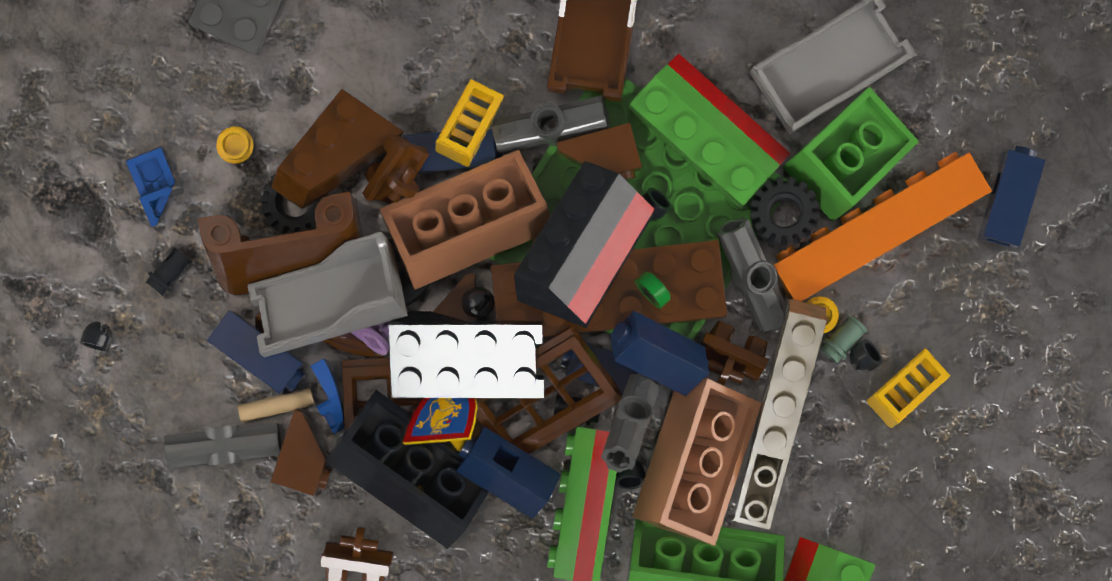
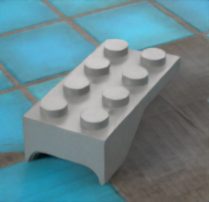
M862 0L815 31L783 47L752 67L750 71L751 76L789 135L917 55L909 41L905 39L899 42L881 14V11L886 9V5L882 0Z
M382 232L345 242L319 264L248 284L250 302L254 306L259 305L264 333L257 336L259 353L264 358L408 316L394 247Z

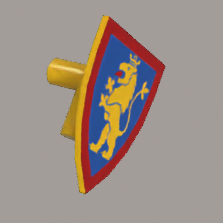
M423 398L409 422L403 444L450 441L456 450L460 451L465 441L471 440L478 409L476 398Z

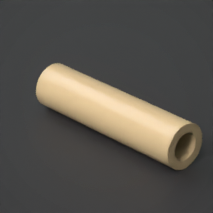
M309 387L238 405L239 417L241 422L245 423L315 406V399L312 388Z

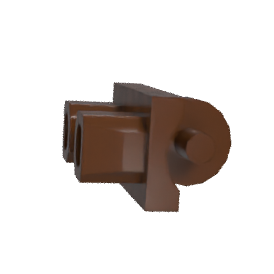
M390 135L383 145L386 152L385 158L381 163L376 162L370 165L365 173L368 184L362 192L366 200H380L389 205L398 202L403 196L412 198L416 195L419 187L414 178L430 155L425 147L413 145L404 137Z
M717 321L710 333L706 332L700 343L705 346L707 360L710 361L708 364L709 371L719 374L717 383L724 386L727 379L741 384L744 376L758 381L769 360L765 358L768 342L757 336L749 335L744 347L741 348L730 343L735 329L727 323Z
M357 527L355 537L341 535L340 543L326 542L320 566L325 567L326 581H347L348 571L362 573L361 581H384L385 576L388 577L391 568L393 552L379 550V541L365 539L366 528Z

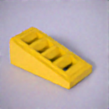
M470 79L436 140V152L469 167L504 99V95ZM471 96L490 104L488 110L469 101ZM464 110L483 118L481 123L464 115ZM460 124L474 131L475 134L471 136L457 129L456 126ZM450 138H453V139H455V140H457V141H459V142H461V143L467 145V148L464 147V146H462V145H460V144H458V143H456V142H454V141H452V140H450Z
M925 348L866 401L886 425L893 428L951 375ZM920 363L933 377L934 381L930 383L916 366ZM907 374L922 388L920 393L906 379L905 376ZM896 384L911 399L909 403L895 390L894 386ZM884 395H886L892 401V403L900 410L899 412Z

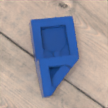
M162 146L126 160L151 227L157 225L176 181Z
M323 358L311 365V368L329 400L316 407L320 414L325 417L332 432L336 434L343 430L345 426L343 402L335 375L327 359Z

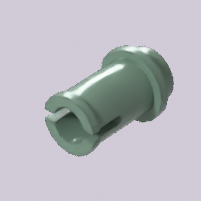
M849 315L829 339L824 338L822 340L824 345L820 350L836 364L841 359L845 361L847 359L846 353L867 332V329L855 317Z

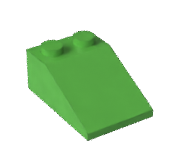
M868 87L782 167L792 178H796L798 184L803 181L807 184L809 191L813 190L816 195L815 199L819 203V208L833 222L857 204L919 141L877 94Z

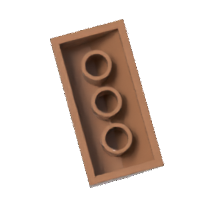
M519 149L422 190L412 198L406 197L380 208L382 217L414 290L534 239L541 232L550 217L547 204Z
M704 378L686 396L674 391L632 517L660 529L715 546L762 403L708 378Z

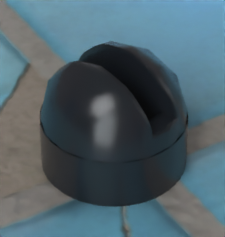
M649 188L642 195L655 209V214L651 221L663 218L671 210L670 201L659 190Z
M476 287L464 293L461 305L463 311L469 317L481 318L487 316L493 310L495 301L494 296L489 290ZM483 297H484V298H485V302L483 303V305L481 306V308L477 311V310L475 309V307L480 303V301H481V300L483 299Z
M98 321L92 322L84 329L80 344L95 350L108 352L112 342V331L106 324L101 326V323Z
M864 339L850 351L849 361L850 364H858L856 371L866 373L881 365L882 357L875 345L869 340Z
M636 460L632 470L627 469L621 473L617 472L615 485L622 489L642 487L645 479L643 465Z

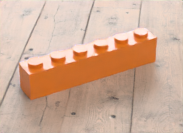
M957 151L937 162L940 167L938 171L927 176L924 170L905 180L908 187L895 195L893 190L890 189L872 199L875 207L865 213H862L858 207L841 217L840 220L843 225L832 232L825 226L811 234V239L809 240L811 244L800 250L794 249L791 246L787 250L775 255L778 263L773 266L777 271V279L788 298L803 301L992 192L970 152L962 157H959Z

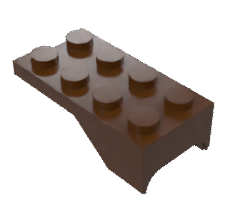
M561 0L547 83L548 92L566 94V90L576 88L596 91L603 95L604 100L622 102L638 0Z

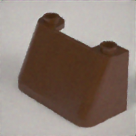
M350 192L329 195L318 202L315 209L317 229L250 240L249 236H240L237 224L233 219L225 215L197 218L200 236L218 283L225 292L232 295L249 294L248 284L319 264L345 242L363 237L357 199Z

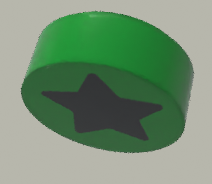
M644 271L634 280L641 293L656 308L661 309L671 300L669 291L651 272Z

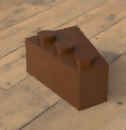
M341 89L277 168L271 188L303 209L340 186L341 182L355 173L363 172L370 164L384 155L386 156L383 145L390 135L402 137L404 131Z

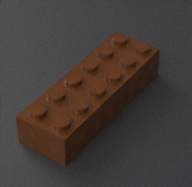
M719 240L633 249L587 328L518 302L514 273L521 262L491 265L497 321H543L544 338L553 337L569 326H572L579 334L612 331L618 323L623 322L633 311L661 325L718 319L727 316ZM644 271L654 274L671 295V300L661 309L651 304L635 284L634 280Z

